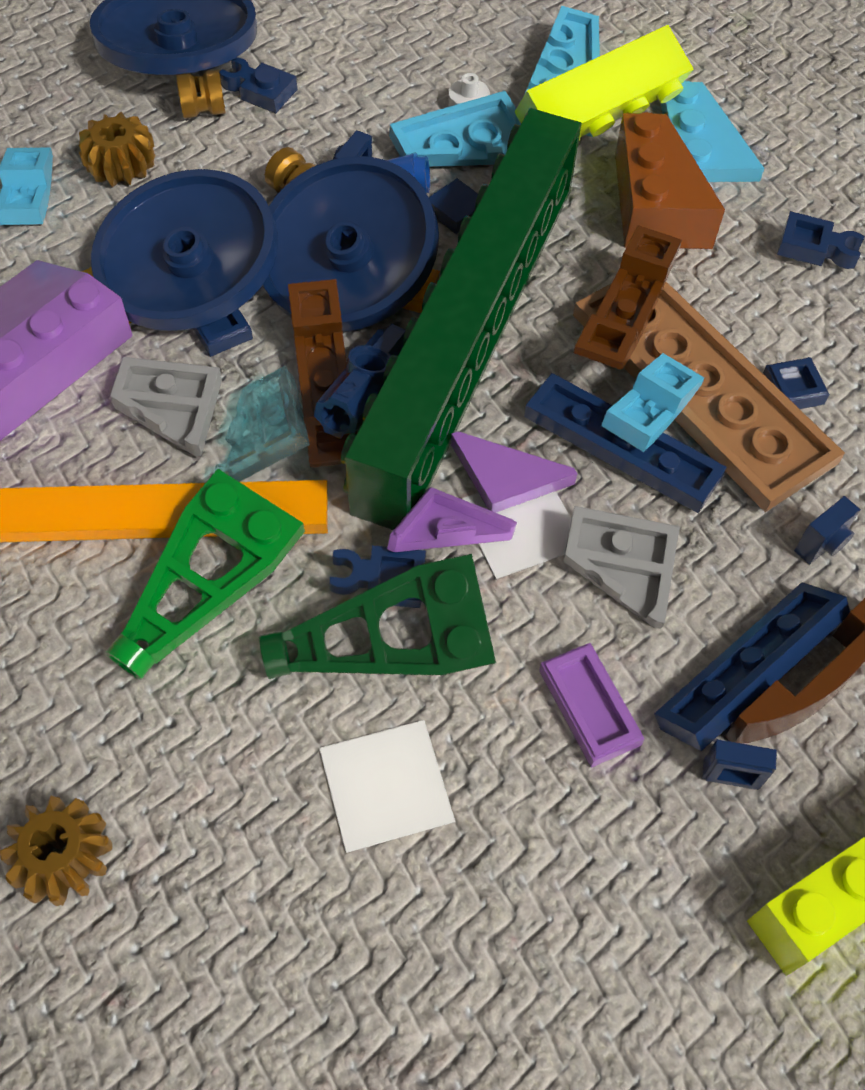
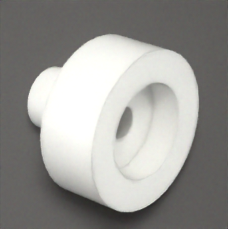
M466 73L462 76L461 80L454 82L450 86L448 107L490 95V90L485 83L478 80L479 78L476 74Z

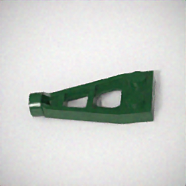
M472 554L418 565L285 632L280 630L259 635L261 655L268 679L290 675L292 672L446 675L496 663ZM408 598L421 600L426 606L432 633L429 644L421 649H398L386 644L379 628L380 618L386 609ZM355 617L363 618L367 623L371 640L369 652L339 657L332 655L327 650L325 641L327 629L332 625ZM286 641L293 642L298 648V656L293 662H290Z

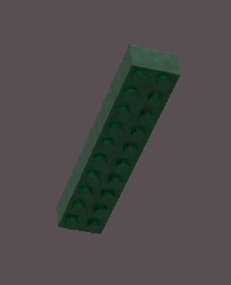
M529 108L521 125L515 124L509 135L506 154H498L493 166L490 184H483L477 195L473 216L466 215L461 224L456 248H449L445 253L441 265V277L437 284L431 282L426 289L422 303V313L418 319L411 318L406 327L403 338L404 347L399 356L393 354L389 358L383 376L384 384L379 394L372 393L369 396L363 411V424L358 434L351 433L344 443L341 453V463L346 465L343 491L348 493L351 516L394 530L431 486L451 444V435L457 431L571 192L582 122Z

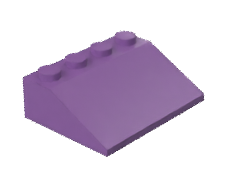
M36 260L0 286V441L133 336L121 297L90 274Z

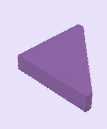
M459 431L451 435L452 448L486 507L495 513L569 487L576 482L577 472L572 467Z
M429 487L390 534L387 549L392 552L508 541L514 535L517 522L506 516Z

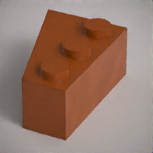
M649 112L623 113L615 151L624 248L627 247L639 225L682 239L680 249H713L725 208L667 114H653Z

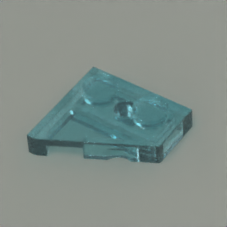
M285 366L242 389L236 406V417L230 423L225 438L232 448L227 463L217 464L214 473L217 469H220L238 482H241L310 445L295 378Z

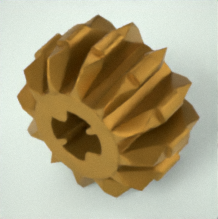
M119 112L115 117H108L103 114L102 120H89L88 129L79 132V155L82 164L86 167L87 172L93 175L96 182L108 180L112 187L120 181H126L131 185L133 178H146V170L155 166L152 134L149 132L148 126L141 124L138 116L126 118L122 112Z
M51 795L46 810L43 813H40L33 805H25V816L29 821L24 827L18 824L7 825V834L17 843L0 850V859L5 864L12 866L5 875L6 880L15 889L24 887L23 896L30 902L39 903L47 895L49 901L55 906H63L70 887L80 896H88L90 889L84 879L89 873L94 876L106 875L107 867L97 857L112 850V841L108 836L101 835L106 826L105 820L99 813L88 814L89 807L83 800L75 798L65 807V803L60 797ZM65 845H67L66 849L63 851L62 854H59L57 852H51L48 855L52 847L62 849Z

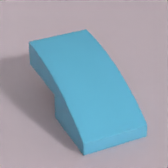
M51 147L6 149L0 164V179L2 182V189L0 191V225H34L44 223L52 181L53 154Z
M662 353L638 374L633 389L607 410L601 426L644 452L684 409L702 385L705 377Z

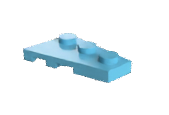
M684 81L682 83L683 91L670 101L661 104L662 114H667L707 181L760 182L765 168L704 83Z
M502 91L391 123L389 137L399 156L416 152L418 157H428L430 167L494 165L498 154L505 155L507 152L508 139L515 124L521 125L514 113L516 107L507 92Z

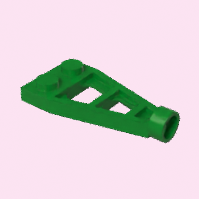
M217 469L184 508L125 629L105 651V654L130 675L142 680L154 663L160 662L273 573L304 534L303 522L220 469ZM209 533H214L243 553L241 562L223 577L216 580H207L190 568V559L199 540ZM180 580L200 593L202 599L182 620L170 622L157 613V607L170 585ZM138 640H143L149 644V647L144 650L136 643Z

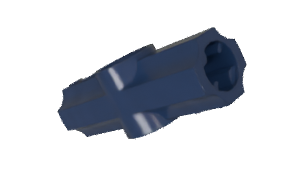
M391 324L384 330H377L366 345L357 346L350 350L345 370L318 400L315 406L314 417L320 421L325 433L340 439L345 434H355L363 423V411L369 396L372 393L379 394L384 384L383 376L389 358L393 354L399 356L404 347L403 338L406 329Z

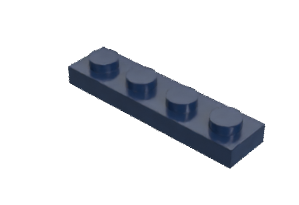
M554 373L550 374L526 404L525 418L698 514L723 478L727 468L665 433H662L651 446L642 452L601 426L607 410L613 405Z
M801 582L654 713L660 730L700 751L705 749L774 682L781 679L847 617L850 612L847 597Z

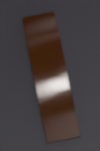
M639 225L637 226L623 253L620 268L595 315L591 314L575 345L574 354L620 370L623 369L635 350L654 311L680 249L682 239Z
M336 279L288 284L310 468L342 464L341 453L344 443L351 433L343 435L341 439L325 433L320 421L314 417L316 403L345 370L347 364Z
M865 598L849 612L833 634V637L846 648L796 696L778 680L774 682L738 716L725 736L728 741L741 744L751 743L785 732L817 713L839 693L865 662Z

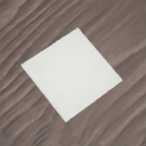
M555 491L496 512L517 522L512 539L508 541L479 543L496 579L565 555L571 517ZM479 493L462 498L465 501L488 509Z
M425 720L319 748L346 853L455 822Z

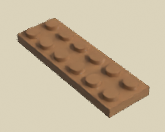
M667 282L665 283L649 322L624 369L636 380L638 374L664 353L705 377L700 388L674 420L713 460L727 467L725 472L764 512H767L837 466L845 452ZM611 284L575 303L573 316L584 328L591 314L595 315Z

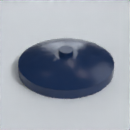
M104 0L97 6L90 18V30L94 47L102 58L115 66L129 71L155 75L193 73L225 64L244 53L252 45L258 29L256 11L251 0Z
M368 156L343 157L323 162L306 170L289 182L269 205L278 231V251L273 268L263 286L276 305L292 318L288 284L336 279L343 331L362 329L387 319L407 305L421 290L433 269L437 257L439 229L437 218L427 193L417 179L408 171L380 158Z
M210 169L173 172L139 186L120 200L108 213L100 225L92 245V274L95 279L121 297L128 321L145 328L163 331L197 328L231 314L250 300L261 288L276 260L278 231L266 200L253 185L244 179L227 172Z

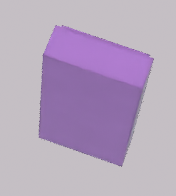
M591 643L541 663L539 672L591 768L642 746L645 738Z

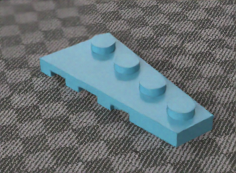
M561 6L527 90L600 57L599 16Z

